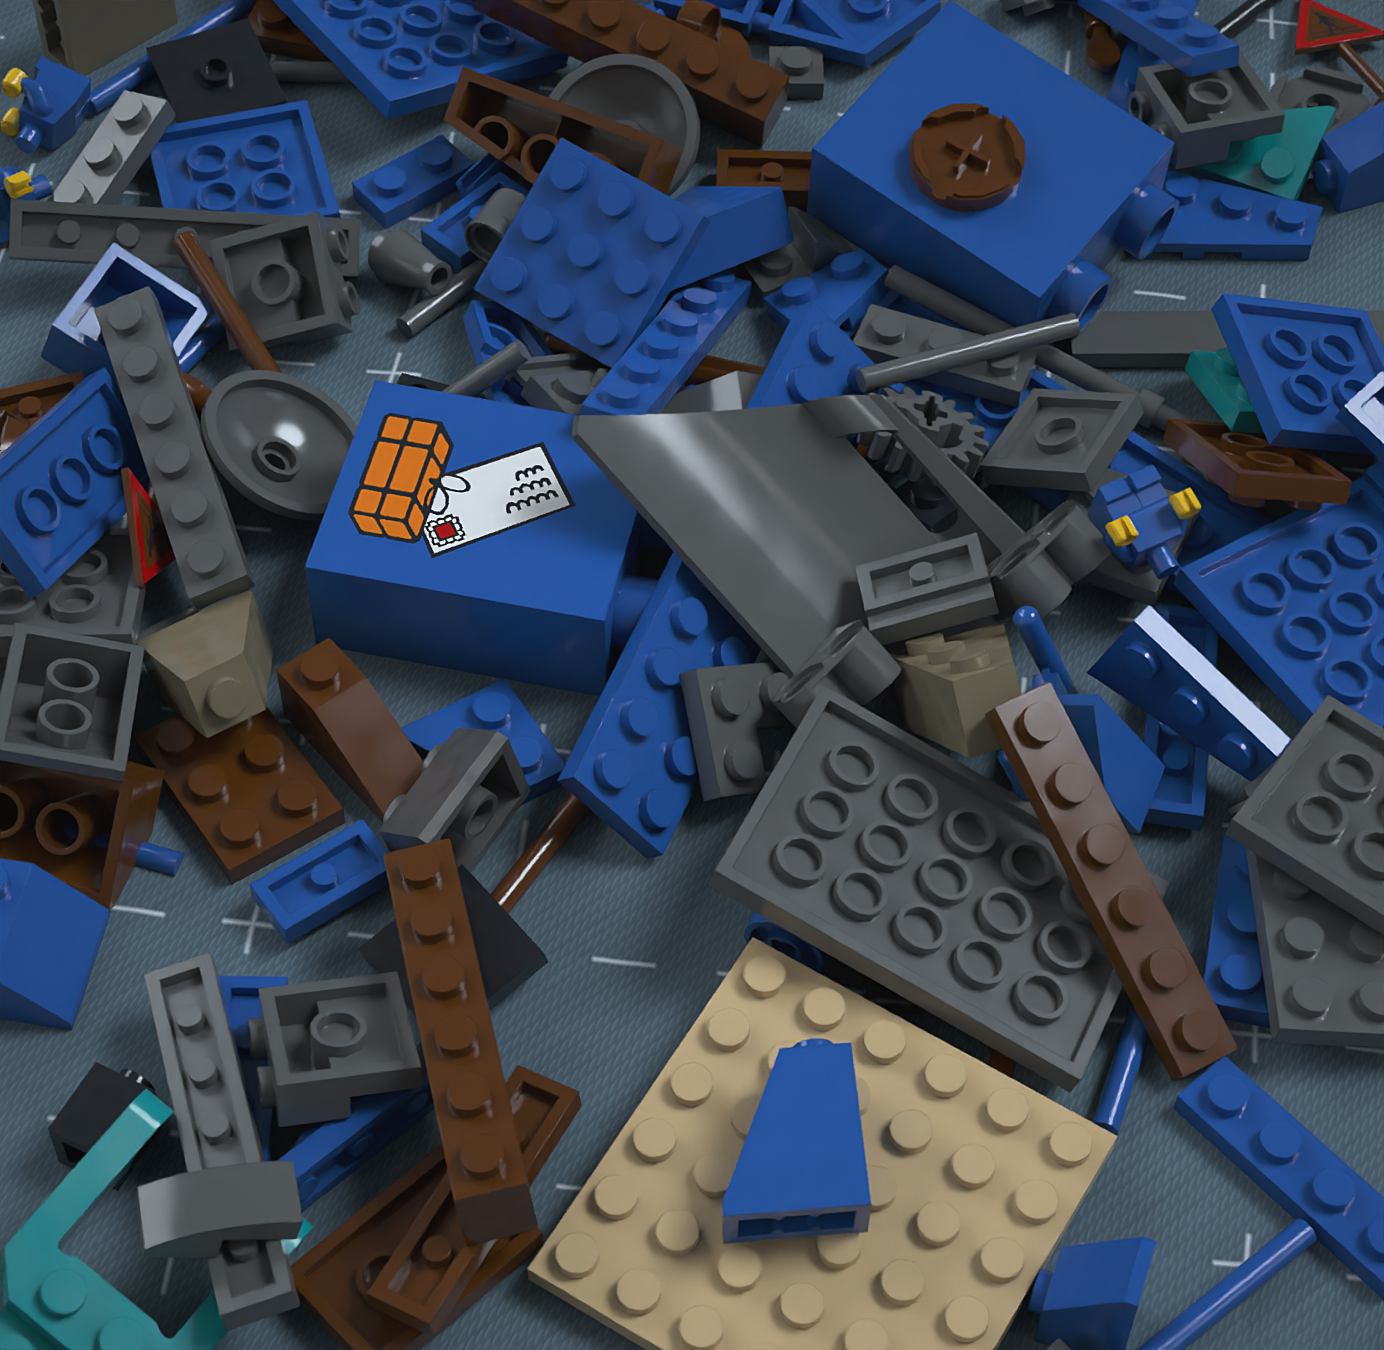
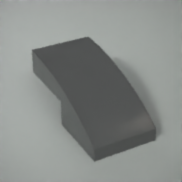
M293 1161L239 1163L186 1172L139 1186L135 1193L142 1258L217 1257L223 1240L297 1239L303 1223Z

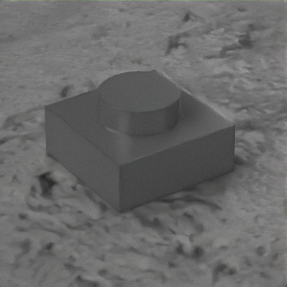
M801 46L769 47L768 66L789 76L787 100H823L824 74L823 53L821 49Z

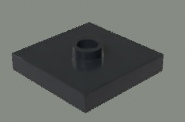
M249 18L146 48L147 60L163 96L168 100L176 113L174 117L175 123L287 104L284 93Z
M461 864L457 867L488 1006L491 1011L546 965L548 960L536 943L468 869ZM395 918L358 948V950L377 974L398 973L405 1005L416 1017Z

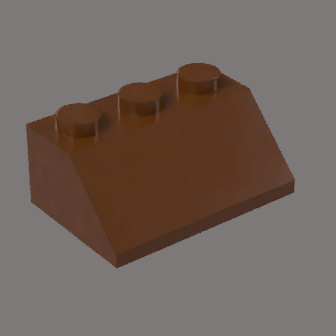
M0 760V858L33 863L108 909L113 908L136 866V856L140 845L143 842H148L152 835L165 771L127 761L124 780L117 781ZM65 821L78 824L79 834L77 840L71 839L65 833ZM106 832L111 833L108 848L93 845Z

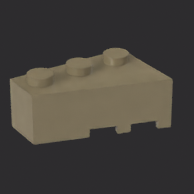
M1003 621L944 638L942 633L919 635L905 642L906 650L890 654L902 667L893 684L904 728L968 758L1002 749L985 714L993 708L1021 695Z

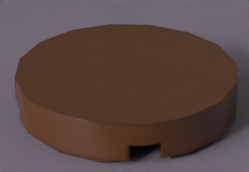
M976 103L951 104L932 111L922 120L921 127L916 130V133L914 132L909 145V172L919 191L935 204L958 212L983 211L1003 203L1017 190L1026 163L1024 139L1011 120L1002 115L1001 120L996 115L988 113V107Z

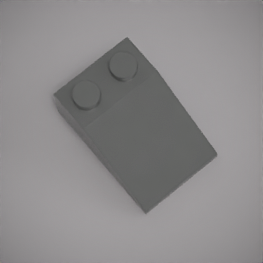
M15 623L0 693V760L123 781L145 646Z

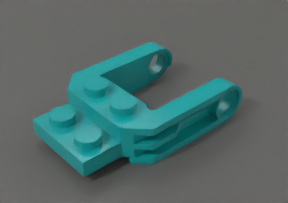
M145 1089L127 1107L5 1245L0 1259V1297L3 1309L0 1312V1350H214L228 1331L219 1314L214 1290L173 1338H166L160 1332L157 1322L77 1256L67 1255L60 1250L62 1245L128 1171L133 1159L150 1137L165 1121L168 1122L174 1115L175 1111L148 1089ZM303 1218L297 1239H284L288 1258L314 1227L305 1218Z

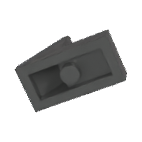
M791 206L788 208V215L795 241L738 264L736 272L741 279L752 281L750 291L762 308H765L766 305L763 298L780 290L786 282L794 278L806 277L830 265L837 256L854 251L840 234L820 222L814 216Z

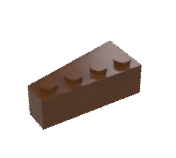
M465 67L461 70L443 119L487 152L517 171L532 184L536 182L561 137L666 195L683 153L682 150L662 138Z

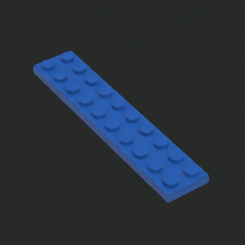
M812 301L796 308L746 409L802 404L810 400L832 396L868 395L871 392L880 394L882 388L864 393L860 391L856 382V370L875 364ZM858 434L845 437L857 449L859 445L856 441ZM674 551L557 780L646 859L664 854L699 781L680 674L696 668L754 664L762 649Z

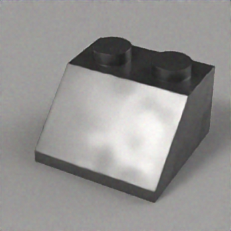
M457 727L445 744H437L427 755L422 765L421 775L408 793L395 798L386 810L383 826L379 832L389 851L393 852L450 838L457 867L463 864L471 873L531 792L509 738L498 731Z

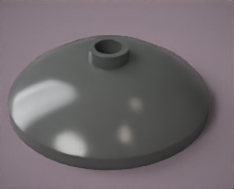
M613 54L599 57L584 63L569 73L549 96V98L662 138L682 150V156L667 193L669 197L680 187L694 164L700 141V123L697 108L691 94L682 81L661 63L634 54Z
M268 370L242 371L224 378L215 386L204 403L200 419L202 439L211 460L223 478L239 494L255 505L283 517L305 521H322L358 427L349 414L331 397L313 385L287 374Z

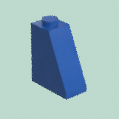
M1384 101L1322 137L1317 162L1313 165V180L1317 190L1321 194L1326 195L1338 214L1384 201Z
M695 186L674 198L704 215L710 221V224L670 291L795 241L782 187Z
M813 1038L800 1041L793 1047L779 1049L722 1201L723 1244L868 1232L871 1197L851 1042L833 1044V1042L827 1039Z

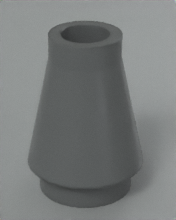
M406 230L384 231L374 239L368 252L369 267L374 271L377 279L383 283L423 290L432 295H438L445 291L451 281L452 270L450 265L438 259Z

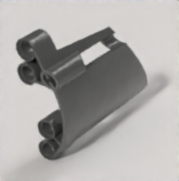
M881 394L870 396H832L810 400L802 404L761 408L646 415H578L573 419L572 439L781 671L788 675L789 679L775 695L772 702L796 729L799 727L822 685L862 707L887 688L902 670V667L890 654L906 650L905 642L908 639L882 646L870 633L855 566L977 532L999 614L930 632L942 633L943 637L947 638L1004 620L1014 615L1016 610L1023 606L1034 607L1040 618L1043 619L1064 601L1071 592V586L1075 582L1081 580L1094 570L1112 551L1104 541L1105 536L1072 499L1058 506L1025 533L897 407ZM871 432L891 433L958 509L956 523L945 532L933 533L928 531L845 437Z

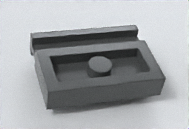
M583 352L531 357L529 361L504 378L509 383L519 382L524 387L520 395L534 408L580 415L581 404L610 370L608 368L597 369L593 365L595 359Z
M977 532L855 566L869 623V631L882 646L999 614Z

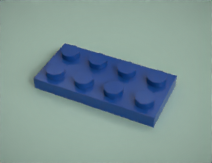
M105 367L88 375L0 454V558L29 598L46 591L127 512L121 469L128 467L145 491L148 492L150 478L121 390Z

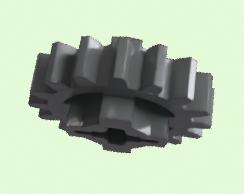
M903 386L900 394L889 387L882 388L881 395H884L970 479L975 477L989 442L983 439L986 432L984 427L971 425L974 418L971 412L958 413L954 410L956 402L951 399L943 402V396L928 390L923 391L921 396H919L909 386ZM871 392L870 394H868V396H870V395H878V394H875V393H872V392ZM871 432L858 434L857 443L870 447L867 456L870 459L886 460L888 462L887 471L892 473L900 469L899 475L908 478L912 482L920 481L922 476L927 477L934 486H937L891 433Z

